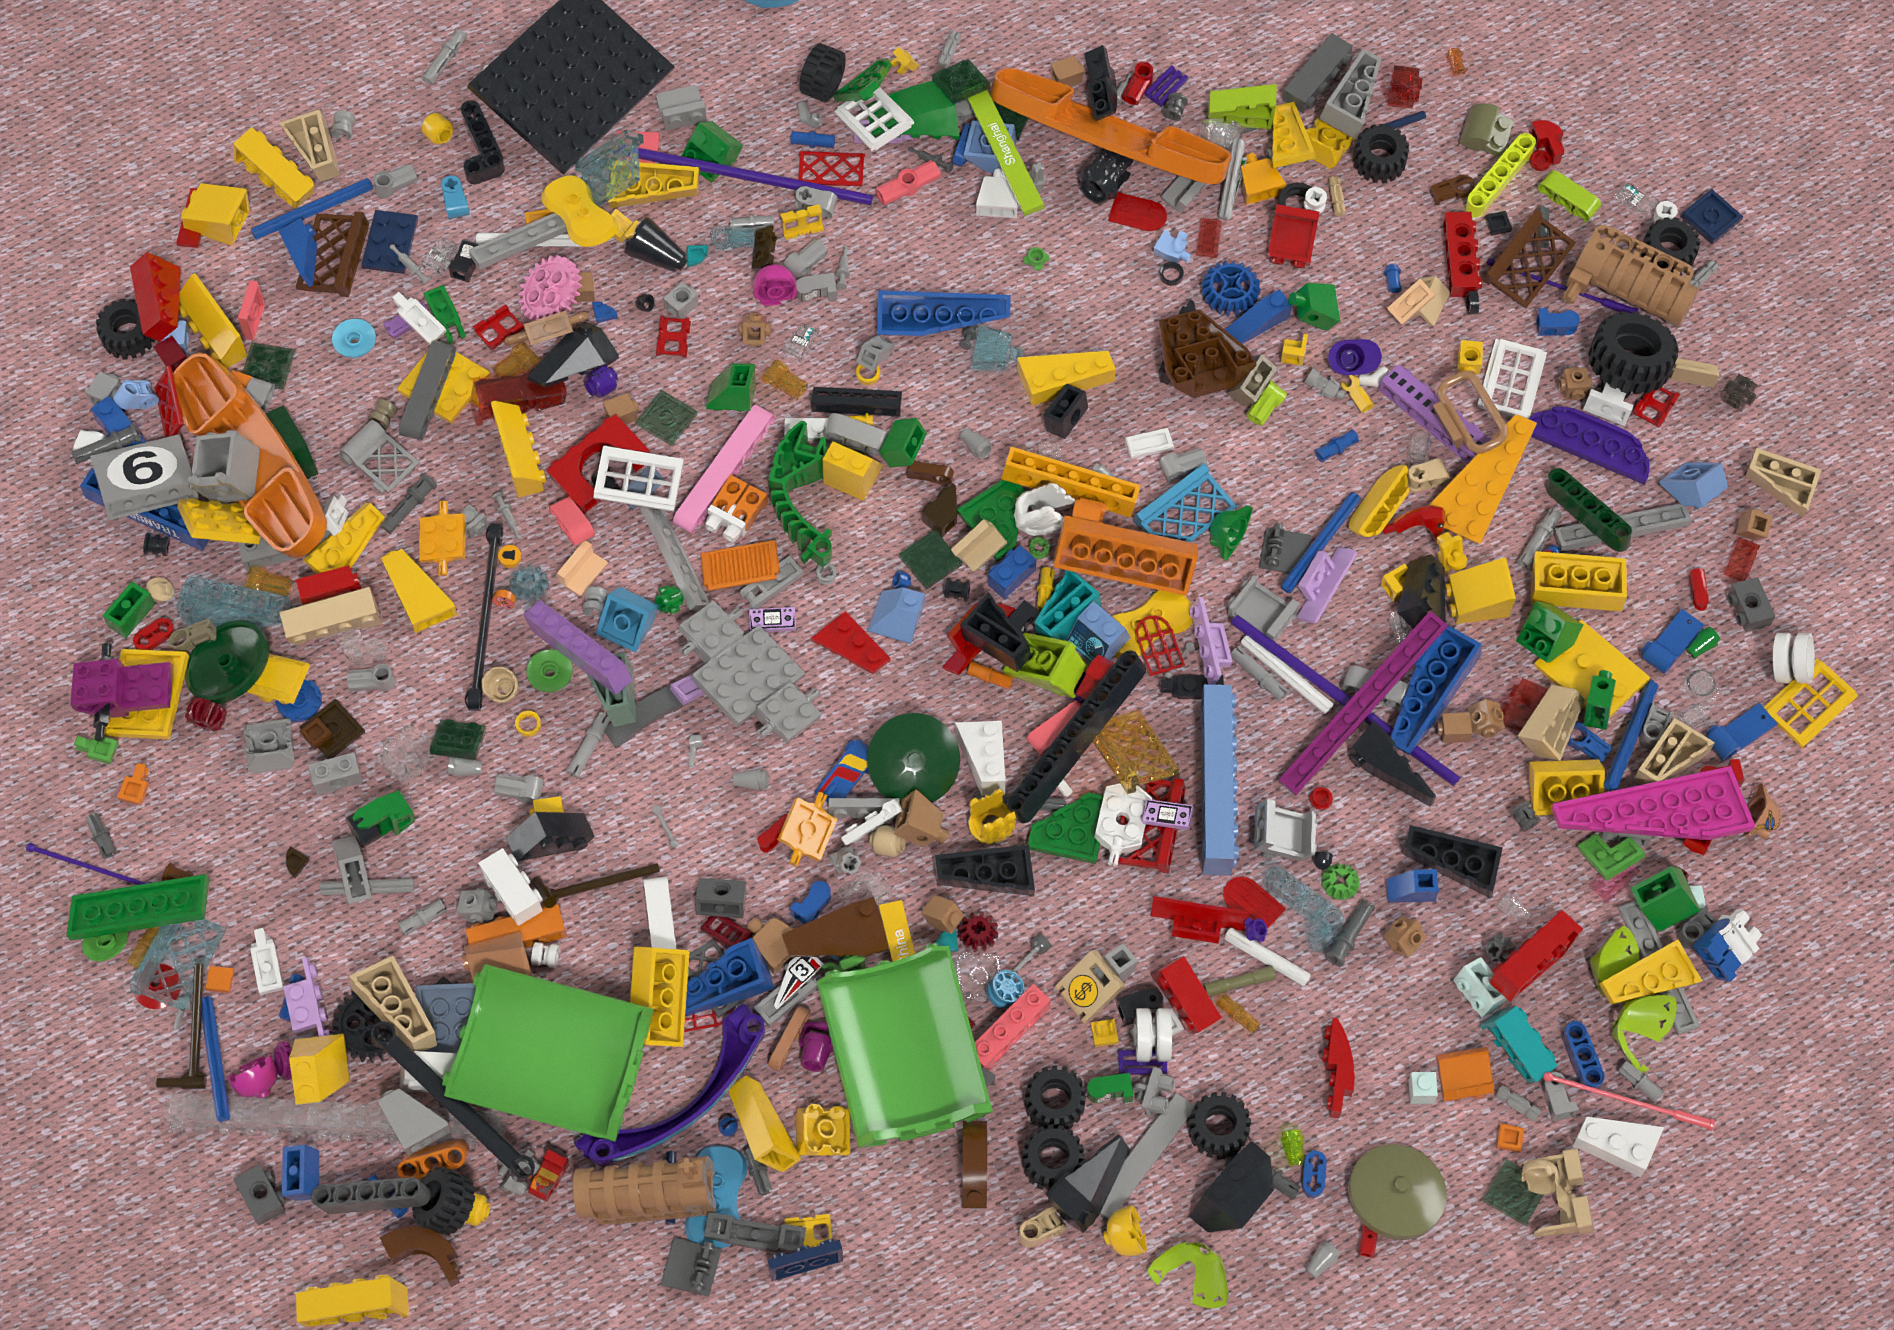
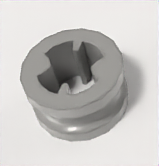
M828 563L824 568L820 565L816 570L818 582L823 585H830L836 580L837 572L834 565ZM827 570H830V575H827L826 578H824L823 573L821 572H826Z

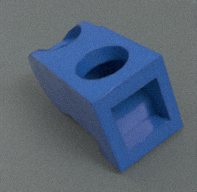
M1539 308L1536 315L1538 336L1572 335L1577 331L1580 317L1575 311L1571 310L1563 313H1548V308Z
M824 881L813 883L810 887V893L801 904L796 901L792 904L790 915L803 924L817 919L831 900L830 886Z

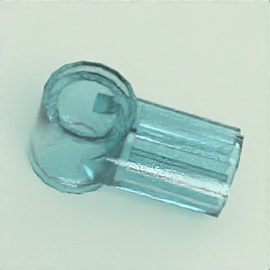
M716 226L710 232V239L715 247L721 250L733 247H754V228H725L723 226ZM719 234H726L724 241H716V237Z

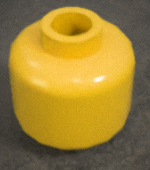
M440 113L428 115L421 127L424 136L436 145L448 142L454 131L452 123Z
M474 1193V1207L469 1214L468 1220L464 1223L478 1226L482 1222H486L491 1204L485 1195Z

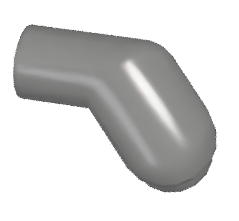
M806 102L798 103L797 108L800 121L812 128L820 126L822 116L819 113H809Z

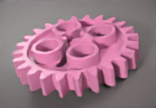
M550 255L548 261L542 258L541 265L535 263L536 269H529L530 276H524L526 283L520 285L524 290L518 293V295L523 297L518 301L523 305L520 309L532 321L566 310L572 311L570 305L571 303H577L574 298L575 296H580L577 289L582 287L578 283L582 277L578 275L580 270L576 268V264L566 257L562 258L559 255L555 258Z

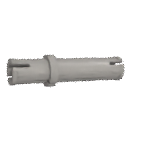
M456 29L451 38L444 42L442 50L421 77L424 82L433 86L451 58L458 54L459 47L467 38V35L462 30Z
M1549 508L1542 522L1536 526L1535 534L1518 559V565L1524 568L1527 565V570L1531 568L1535 551L1540 552L1548 537L1553 535V529L1562 517L1560 511Z
M1237 646V649L1235 648L1231 652L1232 659L1255 678L1263 690L1266 689L1279 702L1288 695L1289 690L1275 679L1276 676L1273 673L1267 672L1241 646Z
M599 712L591 728L586 730L585 739L565 771L568 775L573 773L572 776L579 779L596 745L602 741V735L609 722H611L609 716L604 718L605 713Z

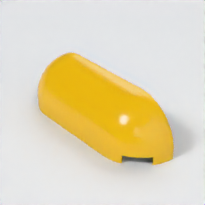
M1399 465L1388 470L1376 481L1349 520V529L1353 533L1362 537H1371L1382 532L1410 491V487L1407 488V474L1409 470L1406 465Z

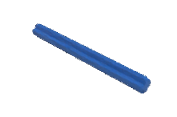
M365 178L252 227L251 232L255 239H260L286 227L299 218L304 220L373 189L372 183L369 178Z
M1351 492L1284 580L1281 585L1283 591L1286 593L1293 591L1305 575L1318 551H1323L1361 499L1359 495L1355 492Z
M1650 680L1643 688L1604 783V787L1610 792L1618 789L1659 688V685L1654 680Z
M207 996L202 997L201 1017L216 1118L218 1122H223L230 1119L214 1005L212 997Z

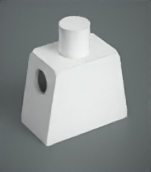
M1001 168L995 169L993 177L986 176L983 179L976 204V216L1017 218V200Z

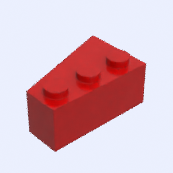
M1185 956L1171 960L1150 974L1169 1000L1171 1007L1182 1018V1025L1188 1032L1191 1031L1193 1034L1199 1033L1222 1018Z

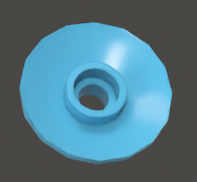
M362 319L345 320L336 327L332 335L334 349L340 355L348 358L364 356L371 351L376 341L374 328L370 323ZM354 339L359 340L357 343H351Z

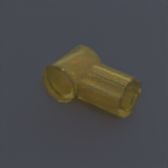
M522 342L512 349L510 356L495 365L493 371L505 384L522 371L528 372L529 368L534 364L538 365L540 358L525 342Z
M775 360L761 376L765 384L769 383L773 386V389L778 388L795 400L800 399L808 388V383L791 373L789 368L779 360Z
M251 567L245 580L243 591L249 595L250 593L259 594V597L265 594L287 599L291 591L292 580L291 578L271 575L261 568Z

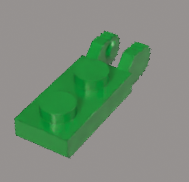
M444 285L424 292V298L434 318L447 331L444 333L448 344L453 343V336L448 330L450 327L456 326L459 337L461 339L465 338L466 334L461 325L460 317Z

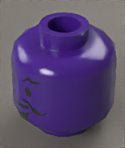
M606 366L595 368L586 374L584 386L592 397L603 398L616 390L617 373L613 368L609 369Z

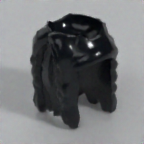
M1103 148L1095 160L1086 166L1080 174L1081 189L1085 197L1094 204L1099 205L1106 203L1108 200L1115 199L1119 188L1130 177L1131 173L1127 172V168L1131 166L1134 159Z

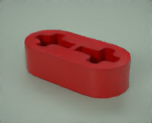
M167 618L155 620L134 635L133 644L136 650H153L169 639L174 632V626ZM163 625L167 627L168 631L164 633L160 631L159 627ZM144 638L148 641V644H141L140 639Z

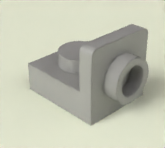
M470 504L458 513H463L466 516V534L470 538L484 533L488 525L487 517L484 513L480 514Z

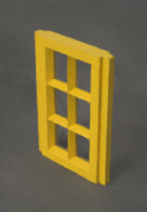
M1815 659L1813 679L1821 673L1829 680L1819 692H1816L1809 683H1797L1794 679L1764 706L1766 711L1776 721L1777 726L1801 748L1810 742L1858 697L1853 688L1819 659ZM1834 684L1843 693L1830 704L1821 695ZM1805 687L1814 696L1801 707L1792 698ZM1819 699L1827 708L1814 719L1805 710ZM1789 702L1798 711L1785 722L1776 713ZM1803 714L1811 723L1798 734L1790 724Z

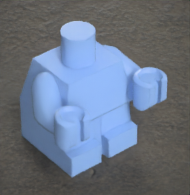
M1164 230L1154 247V254L1179 263L1180 259L1188 262L1192 255L1186 252L1187 241L1185 240L1187 234L1180 231L1177 237L1173 238L1170 236L1169 231Z

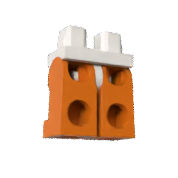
M730 474L712 505L708 508L709 516L705 523L706 529L716 533L719 527L723 525L726 527L723 537L727 541L734 543L740 535L745 536L758 514L768 504L767 493L751 485L748 487V483Z

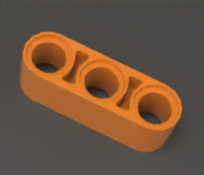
M453 1139L422 1148L410 1156L405 1154L397 1168L398 1176L400 1178L414 1177L421 1179L430 1170L433 1171L435 1167L442 1166L450 1170L458 1168L464 1164L469 1154V1145L462 1139ZM451 1150H458L462 1156H454ZM428 1157H435L439 1163L430 1162ZM410 1163L414 1165L415 1170H409L405 1164Z

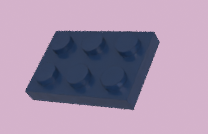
M375 210L361 264L362 269L405 274L407 267L399 260V256L390 249V245H395L401 254L405 253L408 257L410 256L418 223V215Z
M827 1239L820 1242L819 1246L812 1248L810 1246H802L797 1248L794 1253L787 1255L785 1252L777 1253L771 1257L772 1259L767 1260L769 1274L773 1282L843 1262V1249L840 1240Z

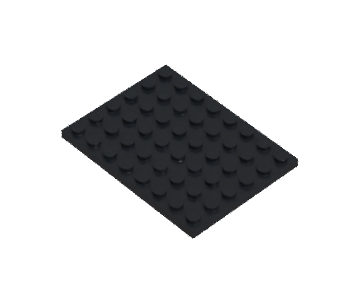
M559 0L468 84L467 88L564 175L674 70L675 66L604 1Z

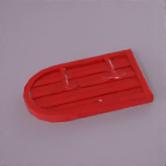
M1118 192L1108 221L1142 231H1155L1165 225L1167 212L1158 202Z
M1240 876L1233 878L1224 887L1223 898L1229 908L1248 911L1247 918L1263 920L1267 925V929L1286 910L1282 904L1248 877Z

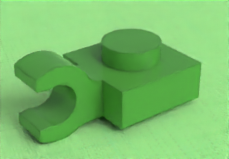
M77 736L74 742V746H77L76 750L88 752V759L110 765L119 745L117 740L107 737L102 742L96 741L95 736L93 741Z
M846 955L839 962V965L829 962L822 966L823 972L827 970H839V972L861 970L865 968L864 957H857V955Z

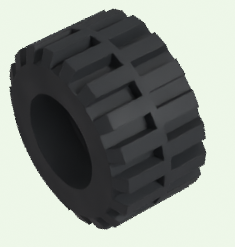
M818 43L810 51L802 68L799 83L800 92L822 102H828L841 83L846 65L845 53Z
M1380 124L1377 127L1376 125H1371L1370 129L1365 128L1363 133L1358 135L1353 154L1354 168L1358 169L1360 176L1365 174L1364 179L1367 181L1372 178L1373 183H1377L1378 180H1382V183H1387V179H1390L1392 182L1396 176L1399 178L1402 175V171L1405 170L1409 154V142H1406V136L1401 135L1399 129H1393L1394 126L1389 125V127H1385V124ZM1383 149L1389 152L1391 156L1378 157L1371 151Z
M1664 217L1663 221L1661 219L1656 220L1655 224L1652 223L1643 241V243L1677 258L1691 267L1700 248L1698 232L1693 231L1694 227L1692 225L1688 226L1687 221H1679L1676 217L1673 220L1669 217ZM1662 242H1671V243H1674V244H1676L1681 250H1680V251H1670V250H1667V249H1665V248L1661 245V243H1662ZM1642 252L1641 257L1643 258L1646 254ZM1665 261L1657 262L1660 268L1666 269L1669 267Z
M124 298L120 299V302L117 303L115 300L111 302L112 305L103 307L104 312L100 311L98 314L99 319H96V330L103 347L109 354L112 353L115 358H119L121 355L123 360H128V356L135 359L138 353L141 356L146 354L145 348L148 350L152 348L151 342L155 343V339L143 335L138 307L134 299L126 301ZM124 324H136V327L128 333H116L117 329Z
M1053 1065L1051 1070L1044 1067L1041 1073L1038 1071L1034 1073L1033 1079L1028 1081L1024 1101L1026 1114L1031 1116V1122L1033 1124L1037 1122L1039 1124L1038 1128L1042 1126L1043 1128H1048V1125L1053 1124L1055 1129H1058V1125L1071 1129L1074 1122L1078 1123L1085 1109L1086 1089L1085 1086H1082V1079H1077L1076 1073L1073 1070L1068 1073L1067 1067L1062 1066V1070H1058L1057 1065ZM1057 1088L1063 1090L1069 1096L1070 1102L1063 1108L1052 1109L1042 1102L1041 1095L1048 1089Z
M1212 1092L1210 1097L1207 1095L1203 1096L1201 1102L1197 1101L1194 1109L1191 1111L1188 1124L1189 1138L1192 1137L1191 1143L1194 1147L1198 1145V1151L1201 1154L1206 1151L1208 1153L1207 1157L1212 1158L1213 1154L1217 1155V1159H1223V1155H1227L1228 1158L1234 1152L1238 1153L1241 1151L1242 1146H1245L1251 1129L1250 1112L1248 1108L1244 1109L1245 1103L1242 1100L1237 1102V1096L1233 1094L1231 1098L1227 1097V1092H1222L1221 1096H1217V1092ZM1212 1115H1223L1231 1120L1234 1130L1227 1135H1215L1208 1130L1205 1121Z
M1051 1124L1045 1130L1042 1126L1038 1128L1037 1133L1033 1131L1030 1134V1139H1027L1025 1142L1022 1167H1024L1025 1176L1030 1177L1029 1182L1032 1185L1037 1183L1038 1189L1043 1190V1187H1046L1049 1191L1066 1172L1073 1173L1079 1168V1163L1084 1160L1083 1144H1080L1079 1137L1077 1135L1074 1137L1073 1131L1070 1129L1067 1132L1064 1131V1126L1058 1125V1129H1055L1053 1124ZM1049 1147H1056L1067 1155L1068 1161L1060 1168L1051 1169L1040 1162V1152Z
M442 1166L435 1167L433 1171L430 1170L421 1180L423 1184L430 1188L431 1198L423 1206L412 1207V1211H414L413 1218L416 1219L415 1222L420 1226L445 1235L454 1234L458 1228L461 1229L464 1222L468 1220L469 1214L474 1207L475 1187L473 1186V1181L468 1176Z

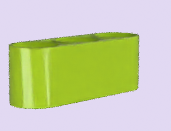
M1552 170L1538 185L1539 193L1542 194L1543 192L1549 196L1548 199L1558 205L1561 204L1566 208L1565 210L1574 216L1584 219L1583 222L1585 223L1602 206L1601 201L1595 195L1555 170Z

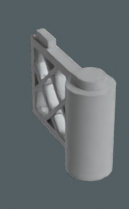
M370 420L339 450L341 461L347 466L352 464L374 482L372 486L381 494L385 491L389 494L420 464L415 457L392 439L374 420ZM388 442L394 448V454L381 455V448ZM381 459H394L395 469H381ZM397 459H408L412 462L406 469H397ZM368 460H378L379 469L369 470L364 464ZM395 473V480L387 486L382 481L381 474Z

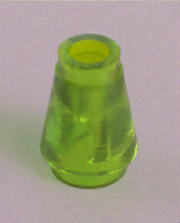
M1300 1129L1283 1131L1280 1140L1289 1166L1303 1165L1304 1135H1302Z

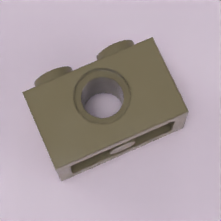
M1262 354L1253 357L1257 363L1256 367L1227 392V394L1243 406L1257 402L1277 370V367Z

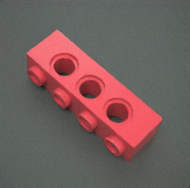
M1034 984L975 1042L980 1065L985 1069L989 1070L1050 1009L1051 999Z

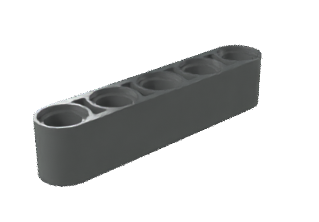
M432 341L401 419L399 435L417 440L424 439L453 364L456 346Z
M414 1177L320 1185L311 1194L312 1203L327 1214L420 1207L427 1204L431 1198L430 1188Z

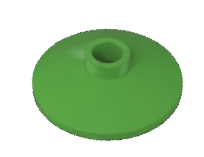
M549 649L538 652L530 659L526 673L528 681L535 689L550 693L563 689L570 682L573 667L568 658L557 650ZM548 671H553L555 673L551 677L546 676V673Z
M128 932L85 938L82 943L83 952L92 961L101 962L109 960L123 950L128 941Z

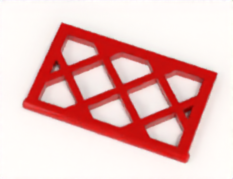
M799 151L798 180L821 185L863 187L865 153ZM804 155H815L817 159L808 165L804 161ZM826 156H838L840 160L831 166L824 158ZM848 157H860V162L853 166L846 159ZM821 161L828 169L819 175L812 167ZM842 162L850 168L843 176L834 169ZM809 170L816 178L814 180L803 179V174ZM832 171L839 179L832 181L824 180L822 177ZM853 172L859 176L858 182L847 181L845 178Z
M167 366L154 387L155 394L159 398L158 408L165 438L177 435L184 425L172 368Z

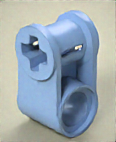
M125 380L114 394L113 401L121 409L146 410L157 405L159 398L153 394L150 381Z

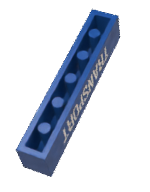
M91 468L80 485L86 499L104 506L95 471ZM175 505L126 516L200 551H203L210 540L192 538Z

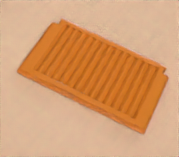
M776 540L701 553L703 585L707 587L708 591L777 579L776 574L780 573Z

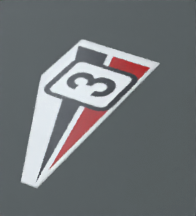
M795 957L790 961L774 1007L778 1009L824 964L817 957Z

